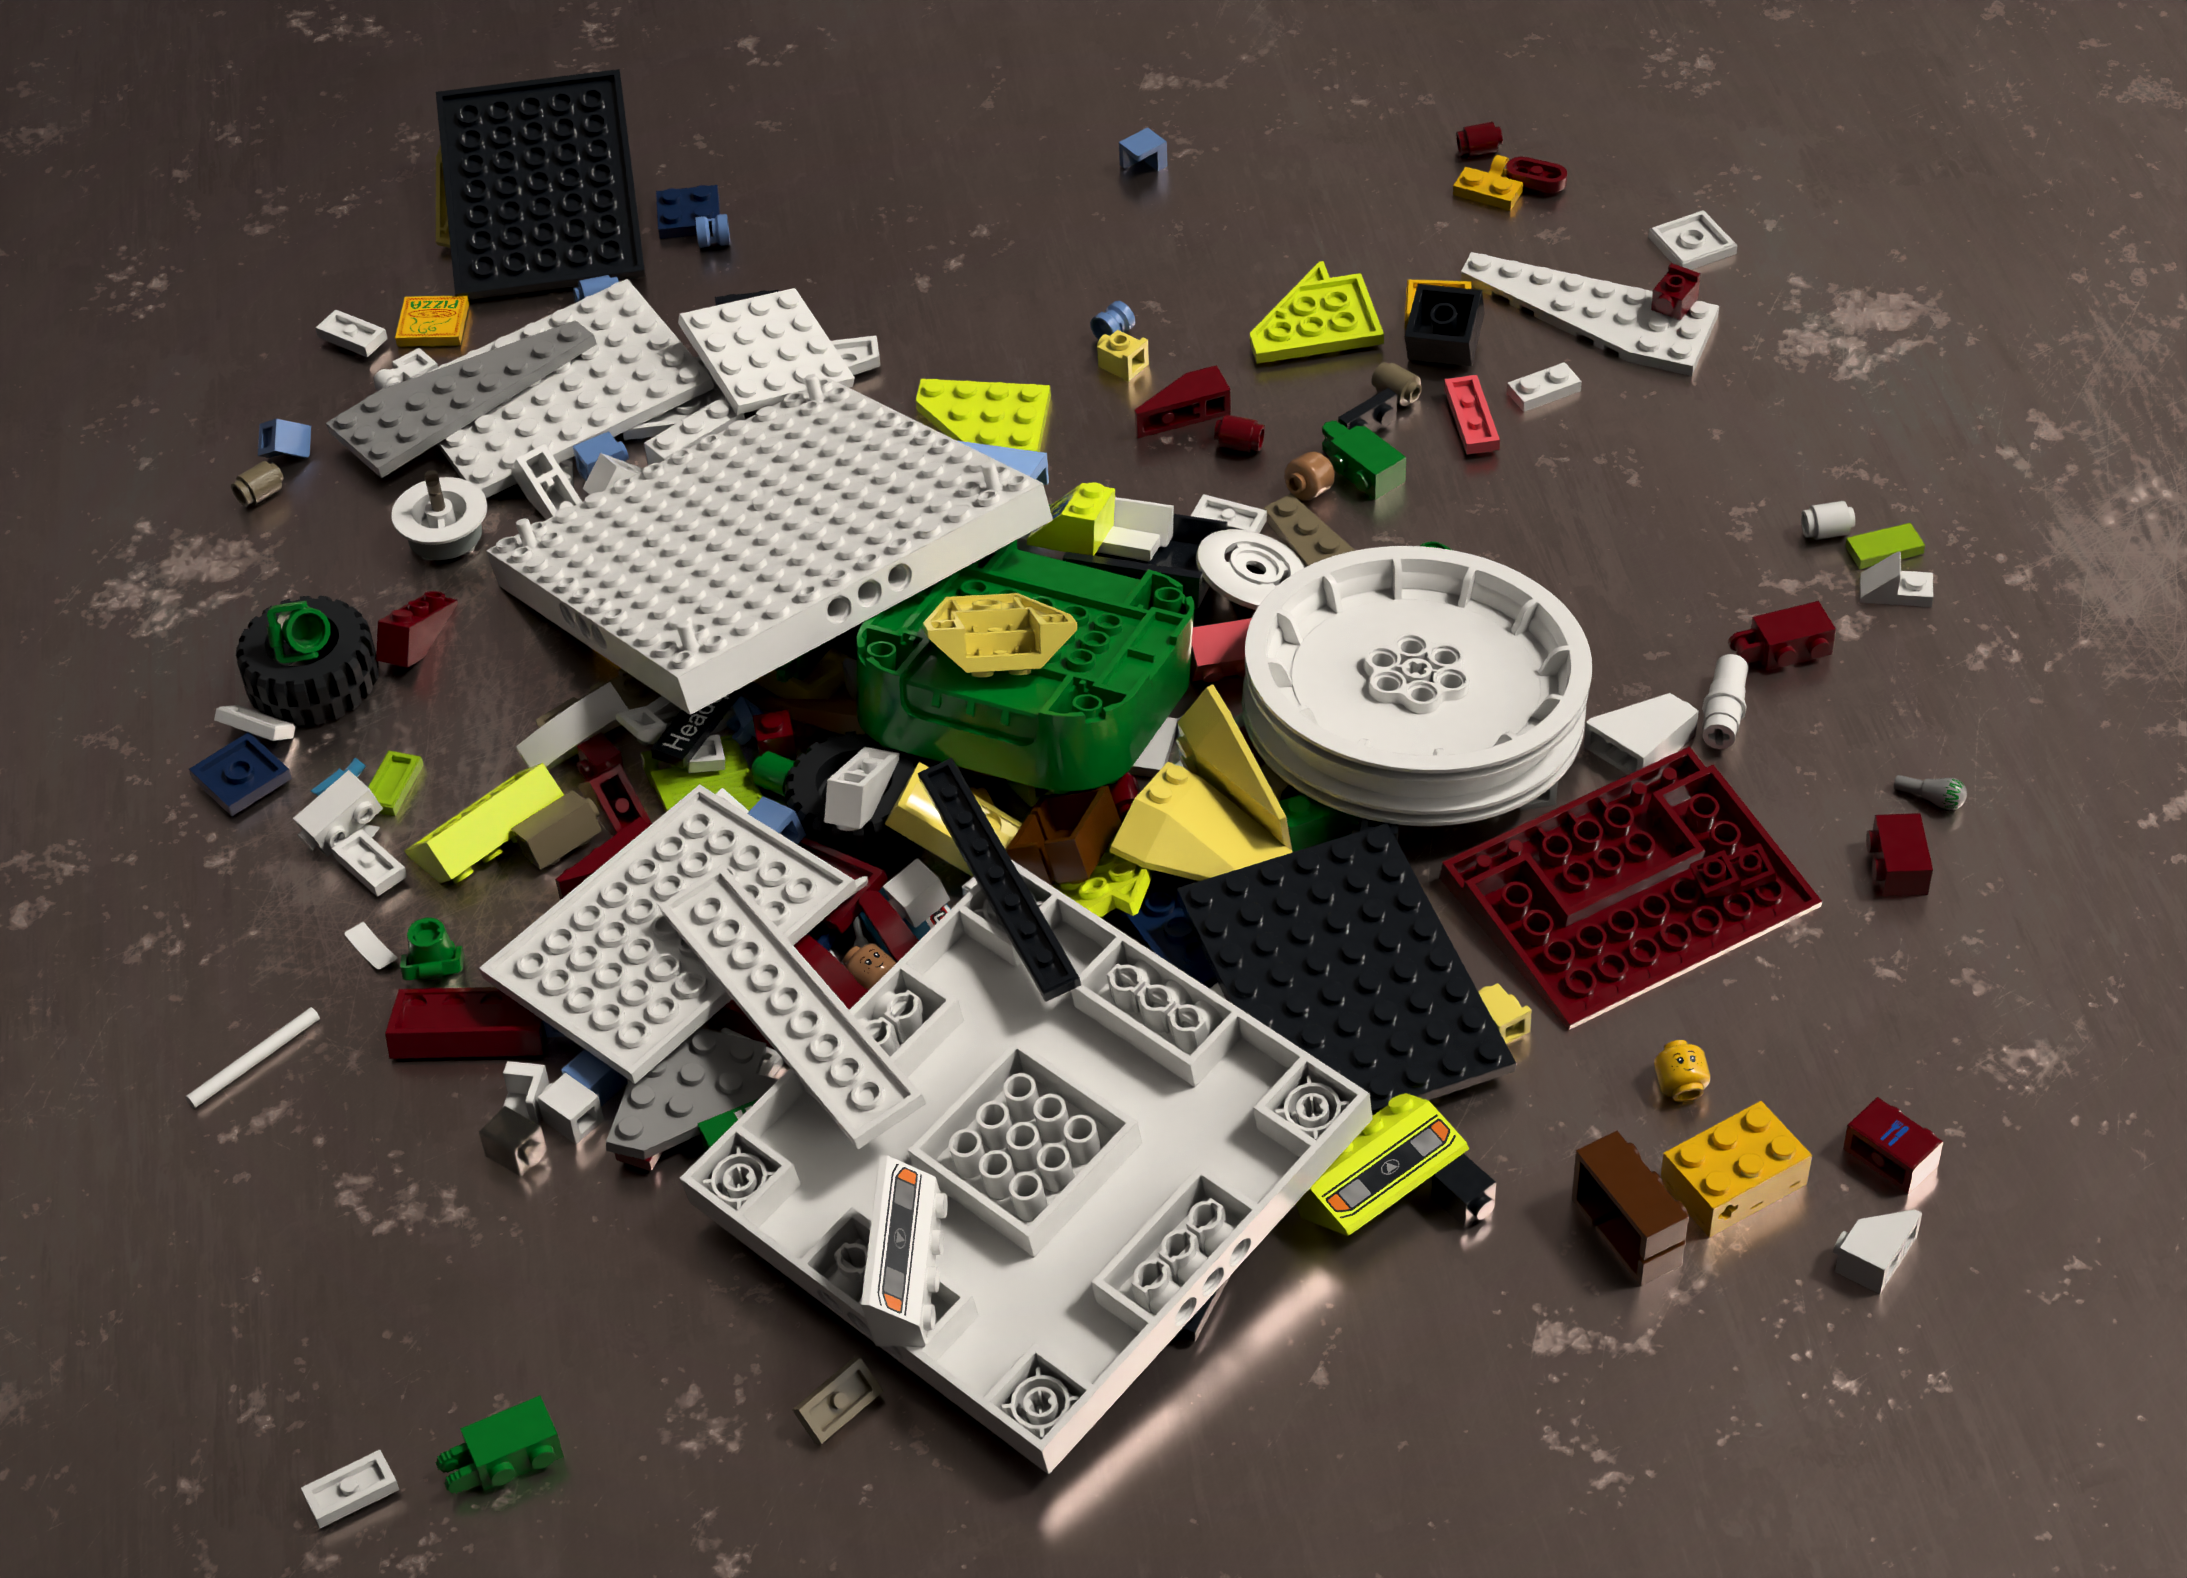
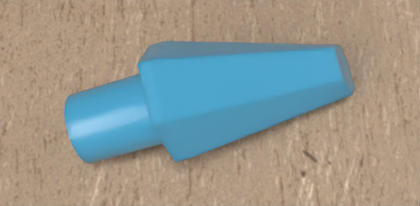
M354 758L344 771L339 768L310 792L319 796L348 770L358 778L366 768V765L357 758Z

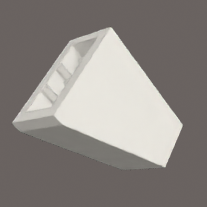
M1668 693L1590 718L1586 722L1584 748L1629 775L1678 752L1696 736L1699 710L1688 702L1682 701L1673 694Z

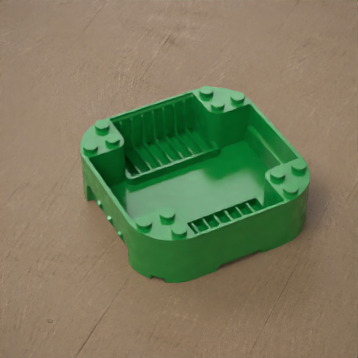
M1017 540L875 615L861 625L857 634L856 713L858 723L863 731L879 742L883 748H892L940 762L953 758L955 764L959 767L1047 789L1054 794H1066L1069 791L1087 790L1106 784H1114L1132 768L1188 688L1194 600L1192 596L1186 597L1183 594L1182 584L1157 571L1148 569L1141 580L1018 550ZM1019 593L1071 614L1077 622V631L1041 669H1031V673L1027 675H1011L1008 673V670L994 671V675L990 677H974L971 673H966L928 639L923 630V622L945 597Z

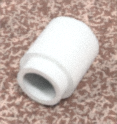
M1845 501L1812 505L1808 510L1801 512L1803 533L1806 538L1813 537L1815 540L1849 535L1851 527L1855 526L1854 510L1852 507H1848Z

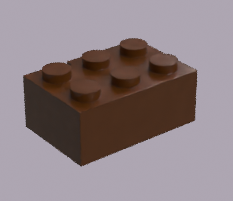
M1109 786L1070 791L1066 794L1041 796L1031 811L1032 815H1028L1006 851L1011 860L1051 886L1055 884L1056 880L1057 883L1069 882V884L1073 885L1085 882L1090 878L1122 825Z
M1615 1131L1576 1150L1571 1199L1592 1225L1619 1211L1622 1212V1214L1598 1225L1597 1232L1639 1285L1642 1286L1682 1266L1687 1225L1689 1222L1688 1212L1682 1202L1674 1200L1668 1193L1659 1174L1655 1171H1650L1641 1160L1636 1146L1631 1142L1627 1143L1622 1135Z

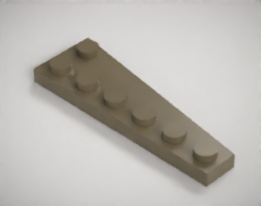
M1291 493L1264 507V510H1267L1268 524L1281 541L1298 555L1306 567L1335 555L1356 551Z

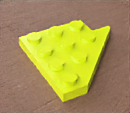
M1324 261L1318 262L1249 333L1250 346L1257 364L1384 344V332L1362 274L1330 278Z
M921 379L916 397V409L942 433L956 441L1040 452L1051 390L1050 385Z
M1116 835L1088 880L1074 885L1069 884V882L1057 883L1056 880L1055 884L1052 885L1102 919L1105 914L1115 908L1132 916L1138 914L1155 871L1142 868L1111 853L1110 848Z

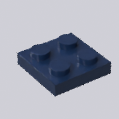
M700 185L691 188H670L656 191L660 239L696 236L695 217L705 216L708 219H712L720 215L718 185ZM712 225L710 226L711 234H713Z
M249 732L189 768L191 778L231 816L292 779L289 768Z

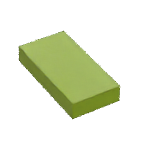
M1911 523L1847 537L1845 544L1846 549L1859 569L1874 566L1898 551L1901 552V559L1922 555L1925 550L1924 542Z
M388 750L368 786L383 808L379 814L396 816L424 765L421 756Z

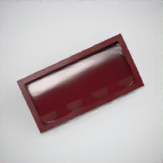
M496 987L399 989L385 1032L389 1059L543 1055L547 1038L543 1020Z

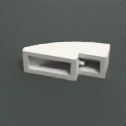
M609 682L541 726L518 744L516 750L528 768L543 763L547 770H550L578 754L577 746L600 733L605 734L621 725L615 719L616 713L629 709L611 682Z

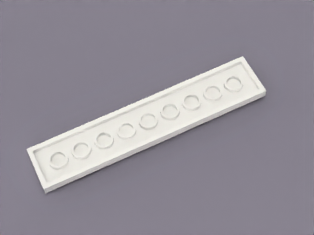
M723 864L658 905L665 919L857 1149H860L926 1104L922 1093Z

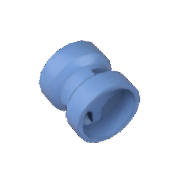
M727 214L717 215L712 219H708L705 216L695 217L699 248L709 247L714 243H718L721 246L731 245ZM711 225H712L713 237H711V232H710V226H711Z
M1115 301L1106 308L1105 312H1100L1091 319L1090 327L1095 337L1099 340L1102 335L1107 334L1110 336L1116 330L1123 333L1128 332L1135 326L1136 321L1134 313L1125 303Z

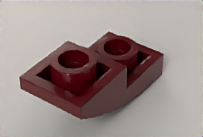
M1760 843L1728 856L1725 850H1722L1689 864L1705 898L1739 893L1776 880V872Z

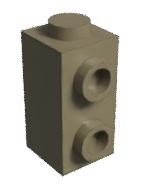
M573 790L511 828L525 858L540 870L556 864L563 855L576 847L587 844L593 836L602 831L596 819L600 816V813L594 802L589 797L584 799Z

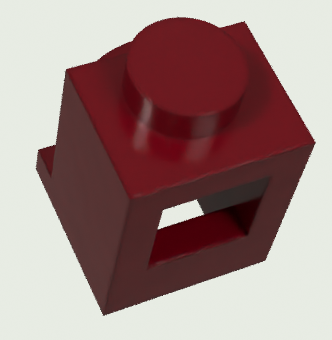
M1671 263L1668 266V272L1653 289L1651 310L1681 320L1698 300L1701 273Z

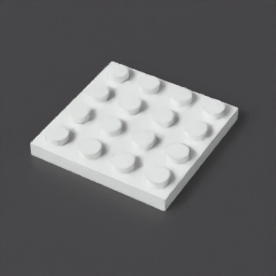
M795 288L685 312L679 315V326L736 415L759 410L766 406H774L784 401V398L791 393L806 391L807 387L804 378L809 374H816L818 380L830 378L848 388L853 387L855 377Z

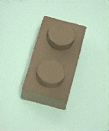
M853 1357L795 1406L792 1411L814 1443L822 1444L879 1396L883 1389L862 1358Z

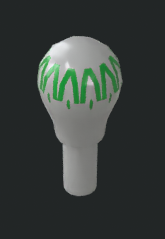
M1897 775L1894 781V789L1921 795V798L1932 802L1946 811L1960 808L1965 804L1967 798L1965 785L1955 778L1925 779L1923 781Z

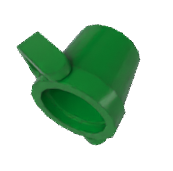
M307 601L274 605L269 609L267 613L269 624L266 625L270 647H274L276 658L280 663L308 660L319 656L318 650L323 648L330 636V623L327 616L320 610L309 607ZM282 612L277 619L276 613ZM284 641H286V643L293 650L299 651L300 653L285 655L283 648Z
M422 918L411 924L407 932L409 952L408 954L401 955L400 969L403 980L438 979L463 970V946L455 947L441 921L435 918Z

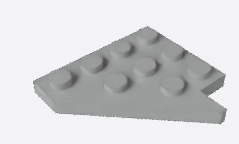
M698 1028L636 1084L629 1080L606 1140V1151L645 1160L700 1135L697 1123L761 1098L779 1080L758 1075L766 1054V1043Z

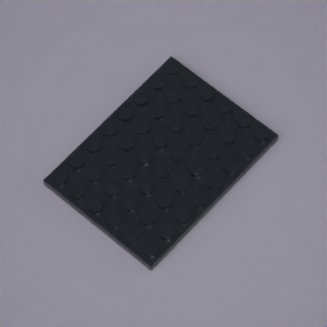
M620 69L436 92L455 296H468V300L574 287L578 286L579 280L609 275L610 278L617 277L619 281L646 277Z
M1388 823L1177 888L1176 898L1226 1000L1370 1093L1372 1115L1385 1108L1392 1098L1404 1093L1431 1100L1515 1072V1059Z

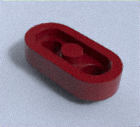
M1523 156L1512 158L1506 164V177L1523 182V187L1552 194L1563 190L1567 185V170L1562 165Z

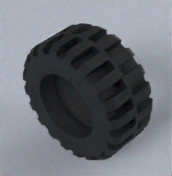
M300 596L299 600L290 601V599L281 601L280 604L307 601L309 607L320 610L327 616L330 623V636L323 648L318 650V655H325V657L311 664L301 666H289L294 662L280 663L276 658L274 647H270L266 625L269 624L267 613L272 607L270 606L263 610L262 616H255L249 622L248 629H244L241 634L239 644L236 647L237 665L249 701L260 713L286 722H293L295 726H306L307 723L313 722L316 725L325 724V720L333 717L337 720L345 716L347 710L351 709L353 711L362 703L361 699L368 697L373 689V685L377 681L379 663L376 661V650L369 625L357 609L352 606L349 607V604L338 599L332 601L327 596H319L318 599H312L310 596ZM282 612L276 613L277 619ZM284 641L283 648L285 655L300 653L299 651L293 650L286 643V641Z
M856 731L845 732V735L836 737V734L826 737L825 742L821 744L816 742L809 746L807 754L801 753L793 763L794 767H791L786 777V805L795 811L806 833V838L877 867L881 861L886 860L889 863L897 859L899 852L903 851L906 853L915 844L912 840L885 825V822L920 761L913 754L892 748H883L879 742L872 739L866 733L856 734ZM864 747L899 753V761L874 815L861 829L844 831L838 829L835 824L824 822L827 780Z

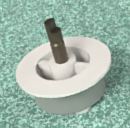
M427 471L424 474L425 481L410 487L396 500L392 509V522L395 529L401 536L408 539L410 548L424 560H446L472 552L481 538V523L487 513V501L484 493L470 481L454 477L439 478L437 471Z

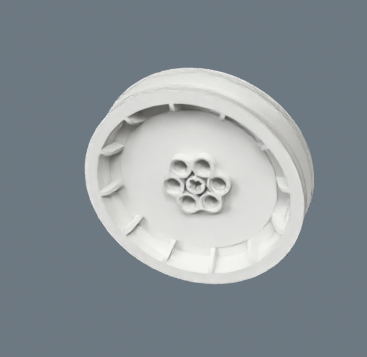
M1387 546L1361 549L1323 559L1299 570L1277 585L1260 603L1250 621L1245 641V677L1242 694L1243 719L1250 740L1267 765L1295 789L1324 805L1361 818L1391 824L1442 826L1469 823L1498 816L1527 804L1550 789L1570 768L1579 752L1584 734L1586 703L1592 678V656L1587 638L1569 609L1542 585L1514 569L1483 557L1442 548Z

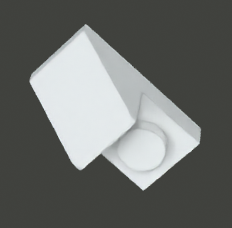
M1899 551L1860 574V603L1932 607L1933 573L1901 571V552Z

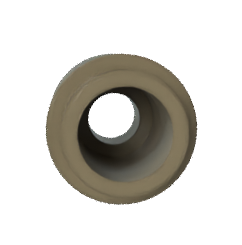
M1381 363L1372 375L1371 383L1376 387V391L1380 393L1387 388L1391 389L1397 394V403L1402 406L1414 403L1422 392L1420 377L1395 363Z
M262 461L237 476L236 481L231 484V489L236 499L243 506L256 505L281 490V481L284 480V477L277 465Z

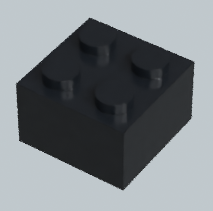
M1417 284L1404 336L1408 360L1472 367L1485 315L1482 290Z

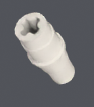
M1727 654L1717 660L1709 694L1704 698L1702 707L1704 713L1703 739L1712 748L1726 749L1732 746L1739 731L1740 721L1745 717L1747 706L1744 698L1748 664L1744 658L1738 655Z

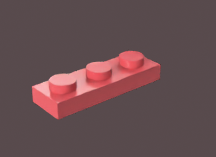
M1471 375L1445 379L1444 390L1466 454L1499 450L1500 438L1478 376Z

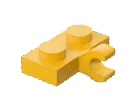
M1496 155L1492 161L1489 173L1465 167L1453 185V195L1511 211L1523 192V182L1507 178L1506 169L1504 168L1509 158Z

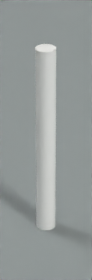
M310 1007L185 1096L189 1105L193 1109L197 1108L320 1020L318 1013Z

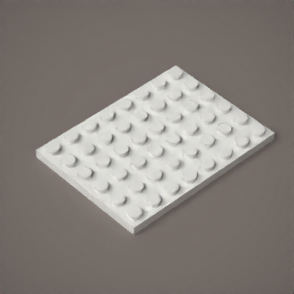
M628 279L615 283L611 287L594 295L587 296L579 302L557 310L545 318L530 323L513 333L502 336L496 341L479 349L472 350L466 355L434 369L446 367L575 320L594 334L597 343L595 346L436 444L461 479L470 481L478 486L486 498L517 484L511 473L516 458L543 444H546L559 464L575 456L573 446L608 431L613 437L714 389V384L709 374Z
M699 784L484 963L479 970L484 980L636 1084L732 1000L731 996L665 919L658 905L723 864L792 945H794L852 895L857 888L853 878Z

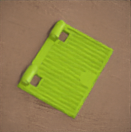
M732 735L720 737L725 756V770L689 773L687 765L684 769L671 765V768L659 770L658 762L661 761L653 759L651 751L641 752L644 772L651 787L656 790L665 812L699 784L714 794L721 788L725 789L748 811L763 797L759 787L754 783L751 770L739 744L732 738Z

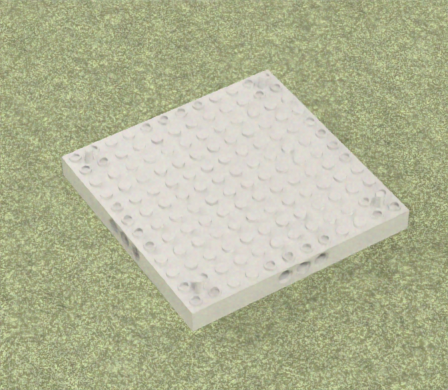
M809 374L804 378L807 387L806 391L791 393L784 398V401L774 406L763 407L756 412V415L746 420L735 421L728 426V429L718 434L705 436L700 440V443L688 449L677 450L670 458L660 463L647 465L644 467L643 472L631 478H622L616 481L613 487L603 492L592 493L585 498V501L573 507L562 508L556 512L555 516L543 522L530 524L526 518L518 520L516 527L519 534L514 537L510 536L500 539L496 546L486 550L500 587L691 715L1051 522L1053 518L1042 482L830 378L818 380L816 374Z
M1012 860L1080 977L1081 986L1045 1002L977 883L850 1009V1012L922 1093L926 1104L860 1149H857L790 1068L680 1177V1181L689 1202L874 1342L861 1307L879 1155H888L935 1176L940 1192L946 1193L948 1202L946 1218H940L939 1230L943 1231L944 1238L942 1255H936L935 1267L939 1268L938 1292H932L931 1304L935 1306L934 1330H928L926 1346L880 1347L1047 1474H1050L1373 1118L1370 1093Z

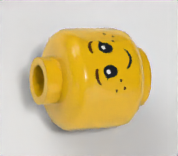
M1675 1040L1664 1045V1050L1654 1059V1068L1661 1092L1668 1097H1673V1100L1677 1102H1687L1702 1096L1704 1089L1710 1083V1072L1704 1051L1697 1045L1687 1044L1685 1040Z

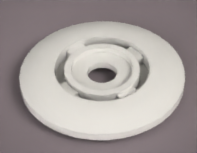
M1227 529L1214 532L1201 541L1196 553L1198 570L1203 572V578L1215 591L1239 605L1257 610L1260 603L1279 585L1281 580L1284 581L1292 574L1306 567L1298 555L1286 545L1266 535L1247 530ZM1227 553L1231 554L1228 562L1225 560ZM1246 565H1252L1264 571V574L1252 573L1246 568Z

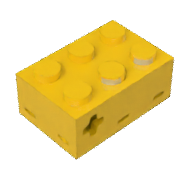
M1759 1101L1664 1152L1660 1177L1666 1190L1675 1200L1682 1202L1689 1216L1710 1238L1807 1185L1812 1154L1762 1101Z

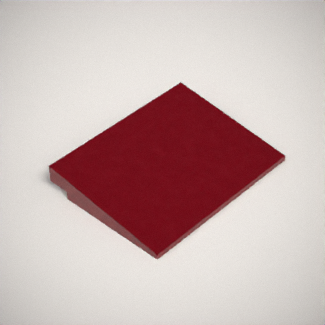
M1690 746L1443 861L1439 875L1442 883L1568 1030L1821 907L1823 902L1714 765L1706 767ZM1758 843L1762 845L1776 872L1775 881L1739 893L1705 898L1689 867L1690 863L1725 850L1728 856Z

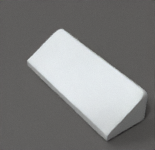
M1115 497L1114 527L1160 534V547L1168 546L1173 537L1174 505Z

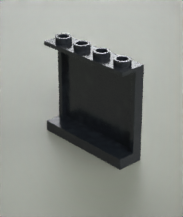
M1174 514L1172 539L1168 546L1159 547L1149 562L1098 552L1094 556L1066 552L1062 561L1141 580L1148 569L1157 571L1182 584L1183 594L1186 597L1192 596L1194 609H1199L1210 585L1203 578V572L1198 570L1196 553L1201 541L1205 537L1217 531L1227 530L1228 522Z

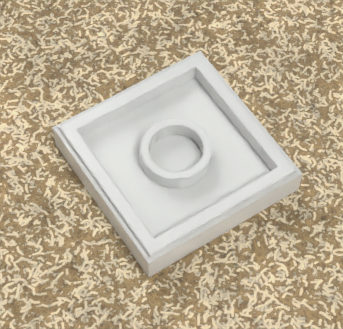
M1704 210L1649 229L1648 238L1673 264L1690 270L1737 254V244Z

